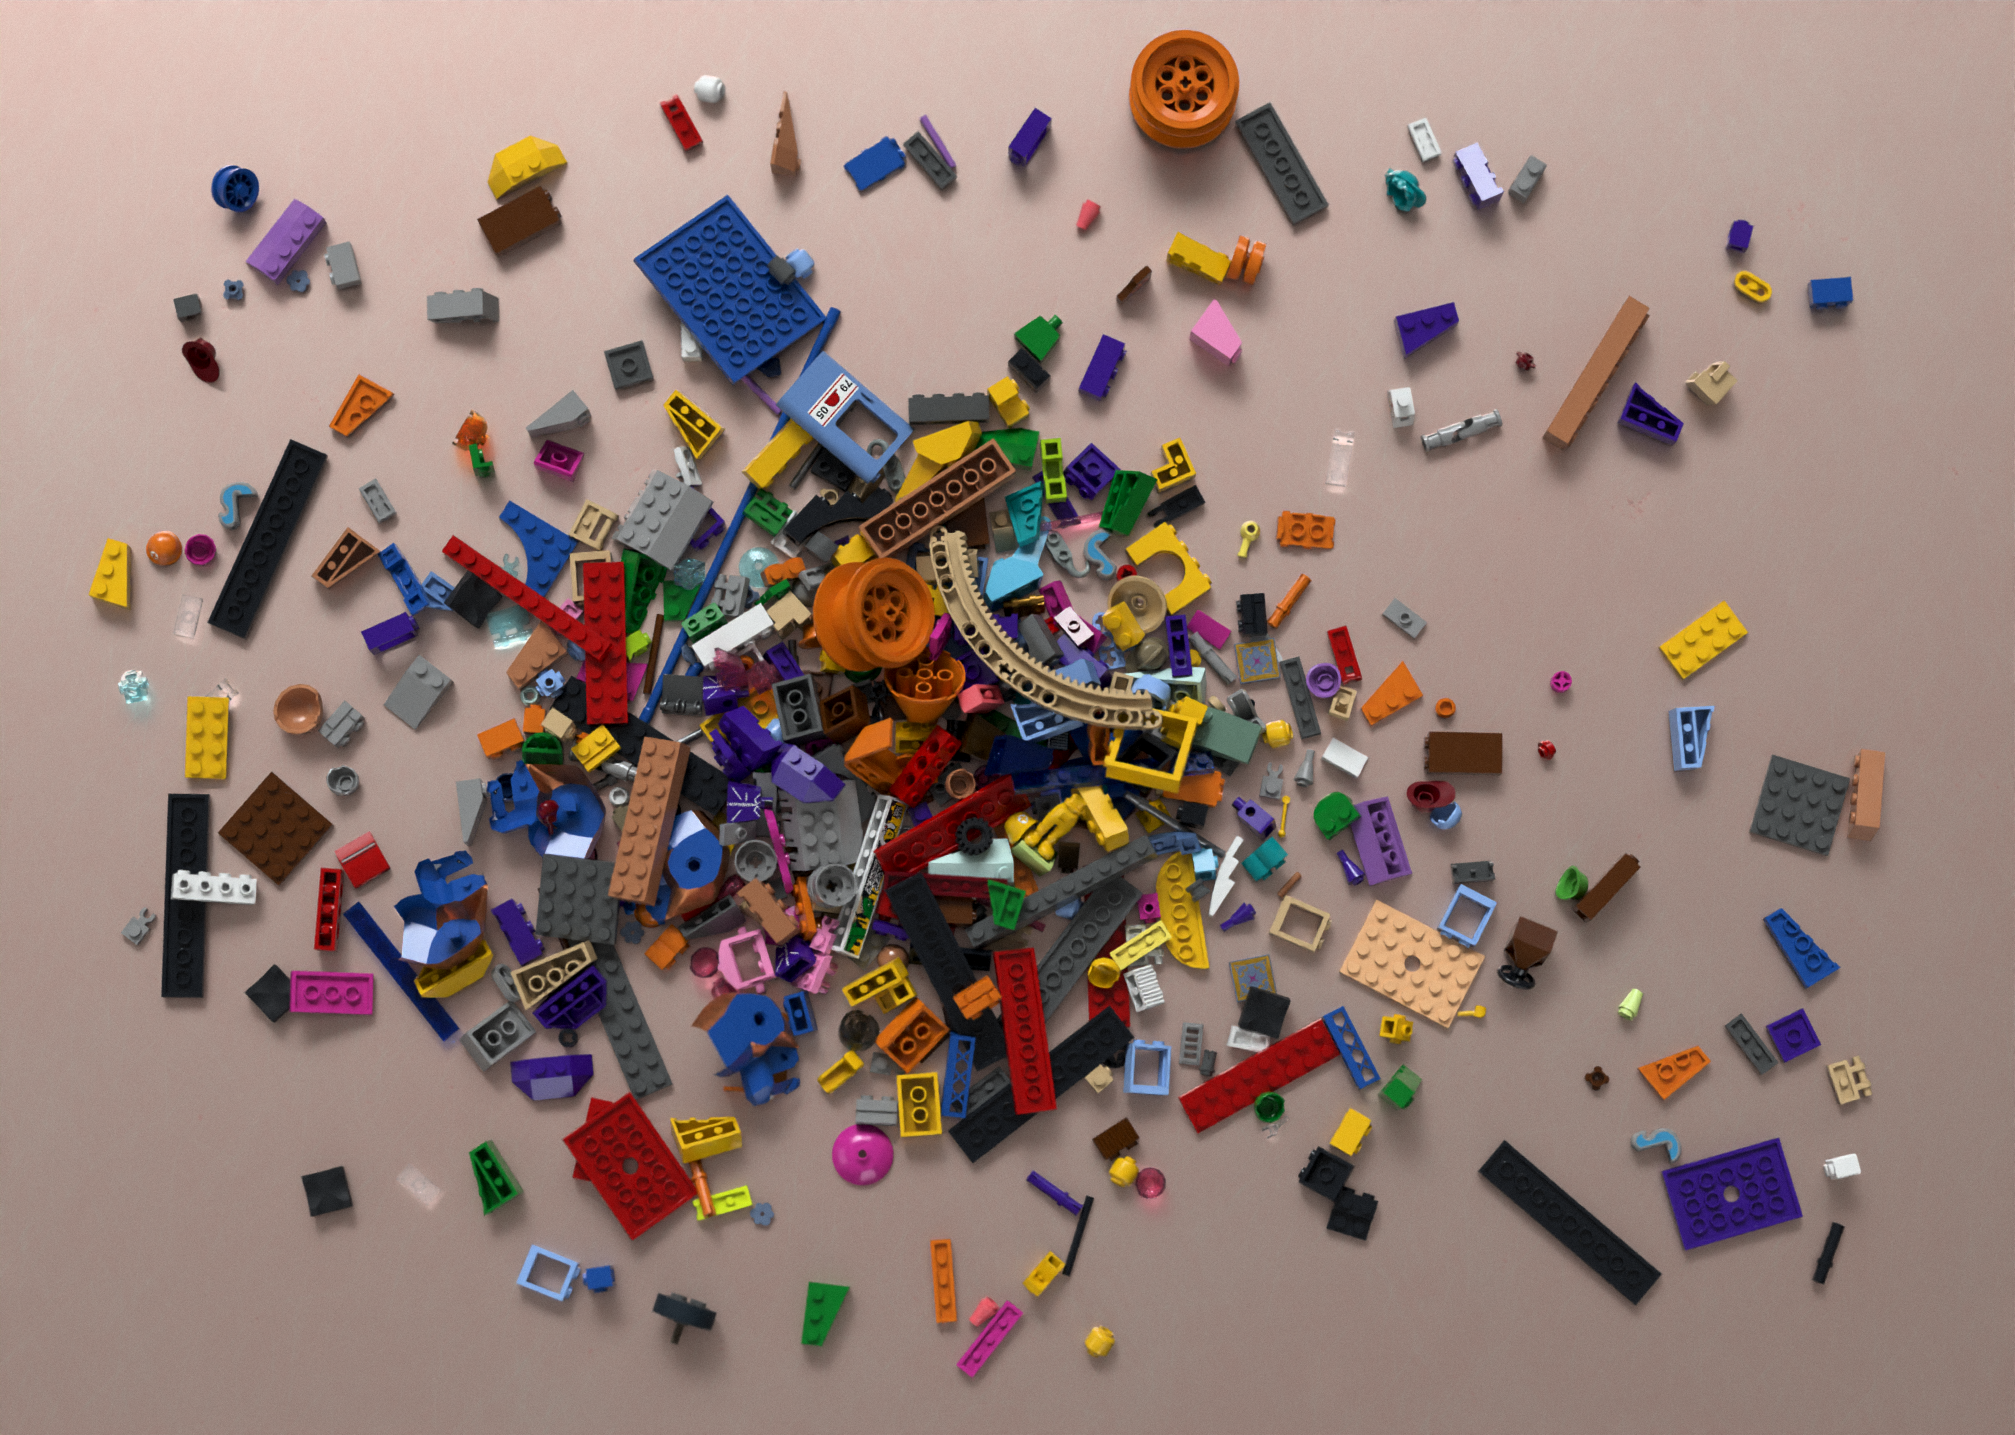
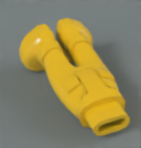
M1074 794L1071 798H1066L1064 802L1054 807L1045 816L1043 821L1036 826V829L1026 830L1022 835L1024 842L1030 847H1035L1038 844L1039 854L1043 858L1050 860L1055 854L1054 844L1075 825L1080 814L1083 813L1082 809L1087 805L1086 801L1077 794ZM1056 824L1057 826L1054 828V830L1051 831L1048 834V836L1039 843L1042 836L1045 835L1049 831V829Z

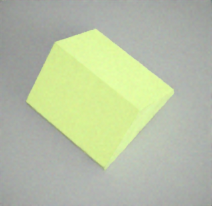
M1021 836L1011 847V853L1039 877L1049 872L1053 867L1058 852L1055 851L1054 856L1047 860L1039 854L1038 844L1035 847H1030Z

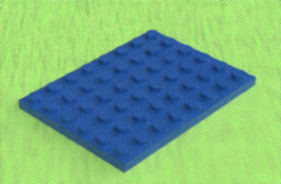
M726 195L633 260L732 385L819 326L827 318L796 279L789 285L786 283L781 285L769 273L767 265L777 255L729 195Z

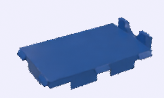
M887 136L880 139V142L869 149H864L861 151V154L844 164L843 167L847 172L849 171L859 191L885 179L886 176L896 171L897 168L900 169L905 166L904 159L906 155L894 138L890 140Z

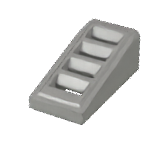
M1183 1022L1179 1064L1199 1066L1204 1024ZM1187 1029L1198 1030V1034L1187 1033ZM1186 1037L1197 1038V1042H1188ZM1185 1046L1197 1047V1050H1185ZM1184 1054L1196 1055V1059L1184 1058Z

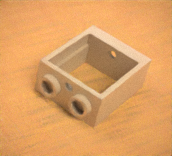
M610 550L570 553L572 597L574 604H578V607H584V595L578 596L576 564L612 562Z
M1285 895L1269 934L1314 953L1316 949L1320 950L1324 939L1321 936L1323 931H1328L1332 920L1329 919L1331 914ZM1290 904L1323 918L1312 945L1279 931Z

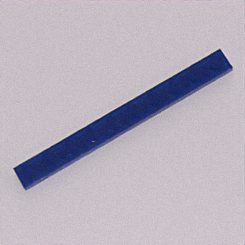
M1211 752L1189 754L1183 776L1214 773L1215 767ZM1154 758L1133 760L1129 763L1130 765L1156 770L1161 765ZM1094 764L1011 774L1015 795L1127 783L1126 781L1106 777L1107 767ZM1175 766L1168 772V774L1173 775Z

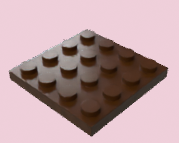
M271 771L220 829L218 834L280 886L329 831L333 824Z

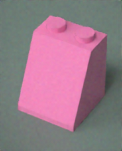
M1214 299L1191 330L1189 339L1229 366L1231 362L1235 364L1241 356L1242 349L1240 348L1242 342L1218 301Z

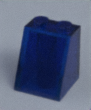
M1012 735L995 736L984 775L997 776L1048 769L1054 759L1052 755L1053 749Z

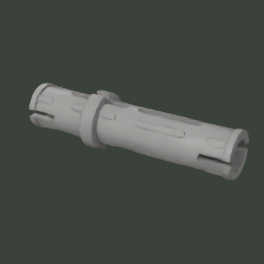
M1198 632L1188 639L1199 652V656H1203L1227 685L1237 678L1212 649L1213 646L1211 644L1208 645Z

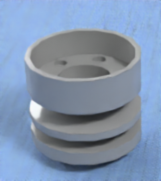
M761 840L745 842L735 854L734 865L736 873L747 883L755 878L763 883L766 882L776 871L777 857L775 851L769 844ZM754 857H757L758 861L762 862V864H758V868H754V865L750 864Z
M841 864L819 867L812 872L807 882V892L811 901L817 906L826 909L847 904L852 900L857 889L856 877L853 872ZM832 884V888L827 890L826 886Z

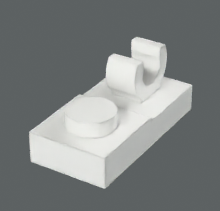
M690 447L673 449L675 461L681 469V472L676 474V478L683 477V483L690 487L702 485Z

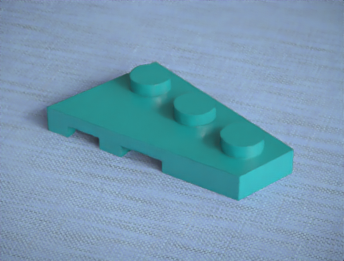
M1041 481L1005 496L1020 547L1039 540L1044 489Z

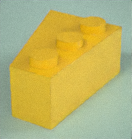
M1177 232L1166 262L1221 286L1231 264V260L1228 259L1227 255L1221 252L1217 253L1208 246L1200 244L1180 232Z
M675 390L663 404L696 459L701 460L725 431V428L678 390Z
M107 538L88 595L95 600L131 610V547L128 544Z
M709 1117V1120H696V1118L677 1120L676 1118H670L671 1133L683 1164L742 1147L741 1131L735 1117Z

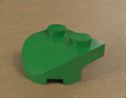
M538 732L531 735L524 742L522 760L525 764L563 765L564 748L556 736L546 732Z
M1340 792L1329 793L1318 802L1314 809V820L1327 840L1334 838L1361 817L1352 803L1353 800Z

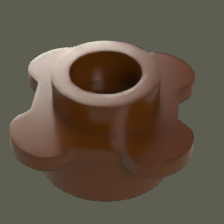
M1596 1066L1591 1073L1585 1075V1080L1590 1082L1593 1090L1597 1091L1600 1089V1086L1609 1082V1076L1605 1075L1600 1066Z

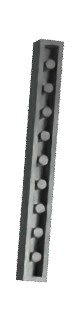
M1144 835L1025 897L1014 930L994 925L993 915L966 928L965 931L975 949H983L1152 861L1158 855L1147 835Z

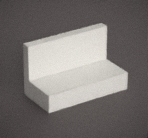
M1333 738L1321 759L1357 778L1368 757Z

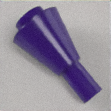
M1344 850L1338 851L1336 854L1343 864L1348 885L1353 884L1356 886L1363 882L1365 873L1349 860Z
M1244 902L1231 918L1220 926L1225 932L1234 925L1254 920V915L1257 913L1250 903L1247 905Z

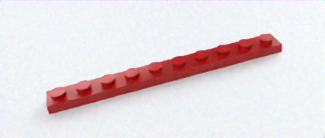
M452 535L443 548L442 552L598 660L602 661L613 645L454 535Z

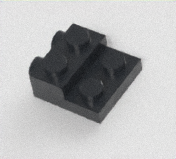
M1318 1146L1309 1155L1308 1160L1310 1162L1307 1167H1303L1298 1176L1300 1178L1299 1183L1336 1202L1355 1166Z
M1343 1187L1336 1202L1333 1204L1326 1229L1366 1241L1378 1201L1374 1200V1195L1363 1192V1195L1360 1196L1354 1194V1189Z

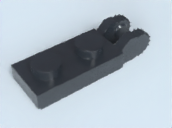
M1194 485L1164 501L1160 506L1149 511L1147 514L1149 517H1154L1161 511H1164L1166 517L1157 520L1153 524L1156 528L1164 522H1172L1205 504V500L1197 486Z

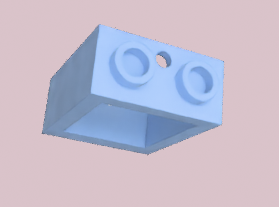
M1460 884L1437 929L1441 931V935H1445L1449 939L1451 937L1458 939V943L1466 946V948L1470 946L1475 947L1497 902ZM1460 895L1487 909L1472 939L1445 926Z
M1133 1040V1043L1126 1044L1123 1093L1169 1095L1171 1046H1164L1165 1042L1152 1041V1045L1145 1044V1040ZM1135 1050L1159 1051L1158 1086L1133 1084Z
M532 1245L516 1283L557 1300L564 1301L565 1298L569 1299L573 1287H570L573 1279H577L581 1268L578 1267L579 1263ZM539 1253L571 1266L560 1294L528 1282Z

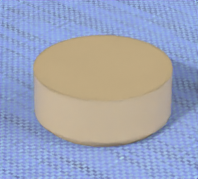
M1212 695L1207 700L1212 708L1226 711L1225 706L1216 696Z

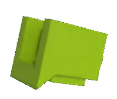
M638 630L626 637V655L631 663L634 656L637 658L649 651V644L652 641L646 632L642 634Z

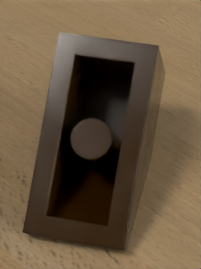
M1059 842L1057 869L1061 870V873L1071 874L1074 870H1078L1080 843Z

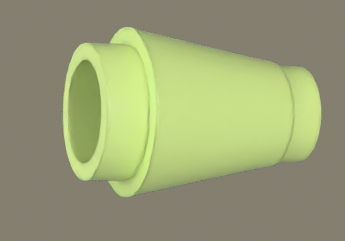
M1632 989L1619 1005L1618 1014L1627 1020H1633L1637 1016L1643 993L1637 989Z

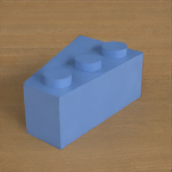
M1079 659L1073 664L1056 670L1058 675L1062 673L1065 678L1069 676L1072 682L1077 679L1079 685L1082 682H1085L1087 687L1090 684L1094 688L1101 685L1093 662ZM1025 684L1027 692L1031 691L1033 684ZM1047 695L1044 698V702L1047 704L1054 701L1053 695Z

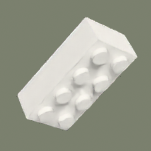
M760 603L692 645V648L705 670L708 671L710 669L714 671L722 666L721 662L728 659L730 661L736 658L740 650L747 648L753 643L756 645L755 641L763 638L764 640L773 634L772 631L775 630L774 623Z

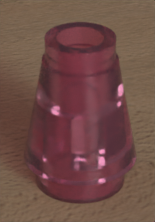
M737 874L729 875L721 886L717 898L721 900L729 894L731 897H734L746 884Z

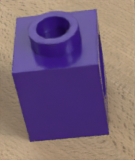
M1745 220L1734 221L1731 224L1725 248L1745 253L1749 246L1753 225H1749V222Z

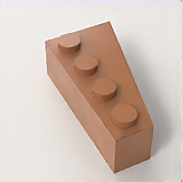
M1861 749L1858 755L1854 756L1853 767L1856 768L1855 774L1852 776L1853 792L1850 798L1851 808L1847 838L1871 841L1880 828L1885 752Z

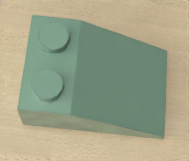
M1208 707L1201 725L1196 728L1192 747L1198 752L1249 765L1263 727L1224 711Z

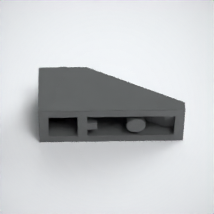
M729 894L684 922L678 928L684 938L690 940L730 932L746 922V919Z

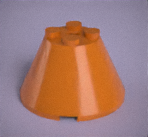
M925 647L909 664L897 668L884 669L885 683L908 722L936 724L962 690L966 678L965 669L960 660L956 661L951 657V653L943 650L937 661L929 659L931 654L929 647Z

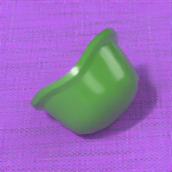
M1570 866L1557 884L1555 890L1557 897L1563 900L1581 899L1588 891V878L1576 866Z

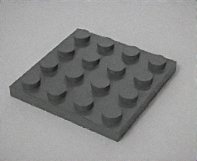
M1771 755L1749 832L1828 856L1850 778Z
M548 853L543 854L535 935L580 941L589 940L590 942L615 945L620 900L608 896L615 862Z

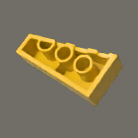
M1088 765L1069 773L1071 796L1069 798L1077 794L1086 801L1087 805L1082 809L1083 813L1080 814V818L1087 822L1088 829L1096 835L1098 844L1100 846L1103 845L1105 850L1109 852L1129 844L1128 828L1117 809L1113 808L1109 795L1104 794L1100 779L1094 778L1092 765Z

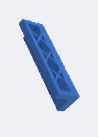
M1344 1006L1322 1016L1321 1018L1358 1090L1381 1079ZM1342 1012L1345 1018L1343 1027L1336 1025L1332 1016ZM1344 1031L1353 1034L1354 1040L1352 1045L1345 1043L1342 1037ZM1353 1049L1362 1051L1364 1055L1362 1063L1355 1062L1352 1056ZM1365 1059L1369 1066L1364 1065ZM1362 1068L1371 1069L1374 1078L1365 1082L1361 1074Z
M950 1032L940 1109L941 1116L966 1117L976 1037ZM959 1040L971 1041L970 1049L964 1054L958 1049ZM963 1058L968 1066L960 1074L955 1066ZM961 1079L965 1084V1089L957 1094L953 1089V1084ZM956 1099L962 1103V1113L950 1111L951 1103Z

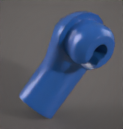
M695 662V665H690L685 676H698L704 669L702 663Z

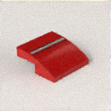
M370 831L334 851L355 889L391 869Z

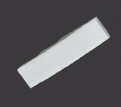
M1236 836L1218 871L1208 916L1211 918L1235 883L1229 879V876L1239 860L1233 857L1243 842V839L1239 836Z

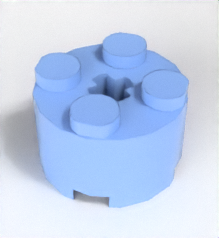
M1149 674L1143 675L1142 678L1137 679L1133 683L1131 690L1134 695L1137 690H1140L1141 695L1144 694L1145 690H1148L1153 701L1152 708L1166 711L1171 697V688L1168 684Z

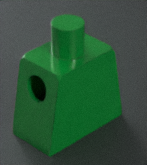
M1054 315L1048 321L1039 316L1016 331L1014 338L1041 364L1059 341L1060 334L1056 329L1063 322L1057 315Z

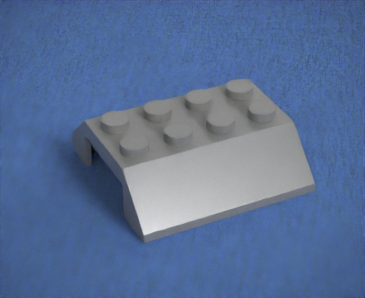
M652 469L648 476L650 479H646L644 483L646 488L644 491H639V497L634 499L628 509L629 514L624 516L626 520L624 525L618 526L617 529L619 531H615L611 539L625 547L633 548L650 557L657 564L673 571L714 502L690 486L659 470Z
M855 779L844 780L843 782L846 786L834 801L802 803L784 790H778L779 799H788L780 801V806L792 807V812L782 814V819H791L783 821L785 839H793L785 841L786 846L798 847V852L788 853L790 859H795L790 860L789 870L808 871L830 864L846 866L857 862L864 838Z

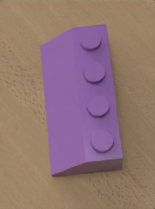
M294 198L246 262L276 285H279L327 222L316 211Z
M1388 796L1354 805L1361 817L1351 824V828L1369 886L1412 874Z

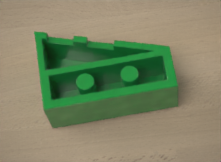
M1116 470L1099 528L1109 530L1116 535L1129 536L1158 479L1140 471Z
M1402 1064L1378 1093V1096L1395 1110L1408 1108L1414 1101L1412 1096L1422 1079L1406 1065Z
M492 1140L482 1143L469 1152L474 1176L477 1179L479 1196L484 1208V1216L491 1214L524 1192Z

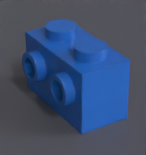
M1851 277L1811 280L1807 284L1810 308L1816 307V310L1828 309V306L1846 308L1853 301Z
M808 991L783 996L784 1010L788 1013L790 1020L788 1024L793 1035L798 1036L817 1031L818 1028Z
M613 1265L585 1269L586 1273L583 1274L584 1286H588V1290L593 1289L594 1293L608 1291L607 1287L616 1286Z

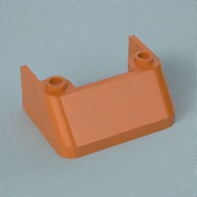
M888 718L862 729L844 757V766L880 794L895 798L897 796L889 789L913 758L914 754L904 753L896 756L888 749L892 747L893 719ZM938 777L933 782V784L938 782Z

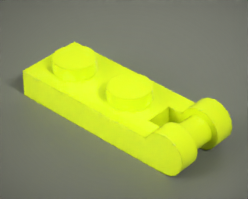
M747 1185L711 1195L717 1213L715 1216L753 1205ZM699 1199L692 1201L693 1207H696L697 1221L707 1219L703 1216Z

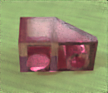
M718 647L714 648L716 657H712L715 669H718V672L715 673L718 685L722 684L725 691L747 686L746 669L741 658Z

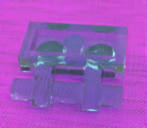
M520 605L490 613L486 617L491 635L500 634V638L493 640L495 648L502 645L506 647L509 646V643L519 640L521 642L525 641L533 633L532 628L527 630L523 628V625L530 624L527 610ZM517 628V633L506 635L507 630Z

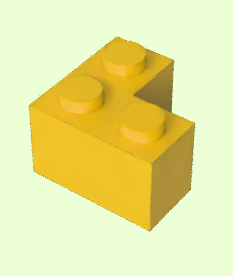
M1006 376L987 388V395H989L990 402L1007 428L1010 429L1029 417L1028 411L1030 407L1024 399L1021 401L1018 397L1020 388L1014 379L1010 380Z
M1180 437L1161 446V451L1167 465L1151 471L1150 474L1151 477L1158 479L1155 484L1158 493L1196 477L1195 469Z
M1186 696L1172 704L1168 712L1197 718L1198 727L1203 721L1208 706ZM1162 727L1160 741L1181 749L1185 732Z

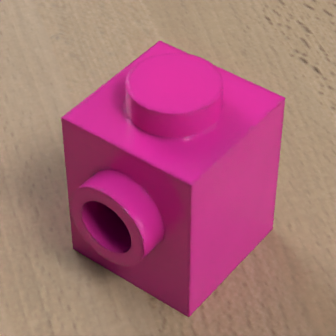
M1157 893L1143 895L1137 902L1139 920L1144 921L1145 924L1156 923V919L1161 917Z

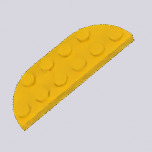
M1179 851L1163 864L1156 881L1160 920L1172 936L1171 939L1165 942V945L1173 957L1182 964L1196 969H1209L1199 900L1194 903L1191 894L1185 891L1188 886L1196 881L1191 853L1181 855Z

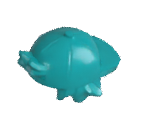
M1389 168L1385 174L1387 184L1386 195L1393 196L1397 209L1407 212L1413 206L1417 208L1422 207L1426 203V195L1419 188L1418 179L1408 171H1394Z

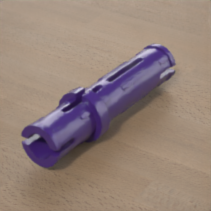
M1035 1170L1027 1177V1182H1030L1058 1202V1206L1062 1205L1075 1216L1083 1207V1205L1071 1198L1067 1191L1064 1193L1035 1172Z

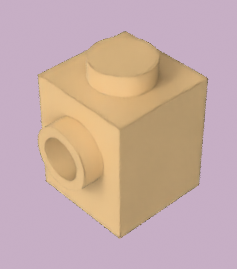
M1100 1064L1084 1079L1098 1094L1113 1081L1112 1076L1114 1074L1107 1066L1102 1067Z

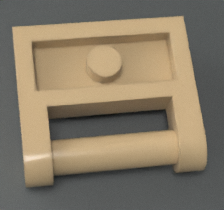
M586 499L568 535L597 551H602L604 547L602 544L614 521L618 520L619 515ZM601 516H606L607 519L595 541L591 540L590 538Z

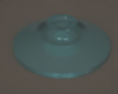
M756 547L748 550L741 557L739 572L741 576L750 578V586L765 587L760 573L768 566L779 564L772 551ZM756 563H761L763 567L757 570L755 565Z

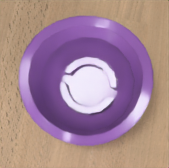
M1320 663L1308 671L1306 684L1315 696L1329 698L1339 690L1341 674L1335 665Z

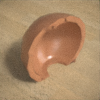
M297 684L289 686L280 693L275 701L273 709L274 720L287 733L295 735L310 733L320 725L323 717V704L319 692L310 685Z

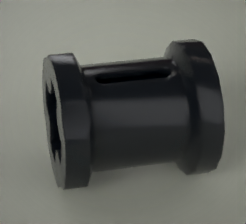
M567 1028L559 1033L558 1039L561 1045L573 1047L578 1042V1035L572 1029ZM566 1033L569 1035L573 1034L571 1037L573 1041L571 1043L568 1041L564 1042L566 1039L564 1035Z

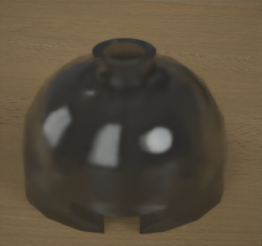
M852 1010L846 1013L838 1026L840 1042L844 1047L855 1052L870 1049L880 1034L878 1022L870 1014L866 1016L860 1010Z

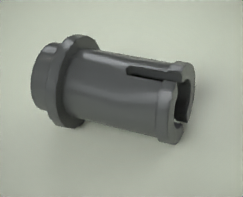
M1204 1050L1202 1066L1199 1067L1201 1075L1212 1077V1073H1215L1213 1068L1217 1052Z

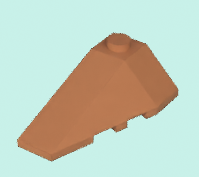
M783 91L779 111L780 122L777 123L776 138H774L770 166L772 173L796 176V171H800L802 159H798L788 93Z

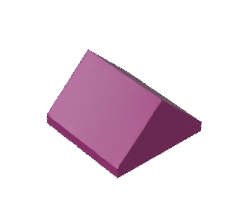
M546 440L534 460V466L538 470L574 482L584 453Z

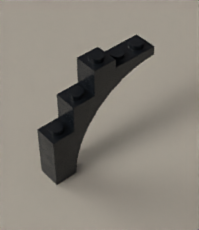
M878 486L862 504L858 495L846 491L832 508L829 506L830 503L827 499L815 495L785 527L783 535L798 547L807 538L815 534L816 531L849 522L865 523L892 505V495L888 490L881 489Z

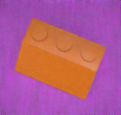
M915 997L873 1041L908 1074L950 1029L923 1002Z

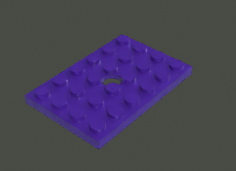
M1779 1138L1661 1171L1684 1250L1803 1217ZM1728 1186H1734L1739 1191V1197L1735 1202H1729L1724 1198V1190Z

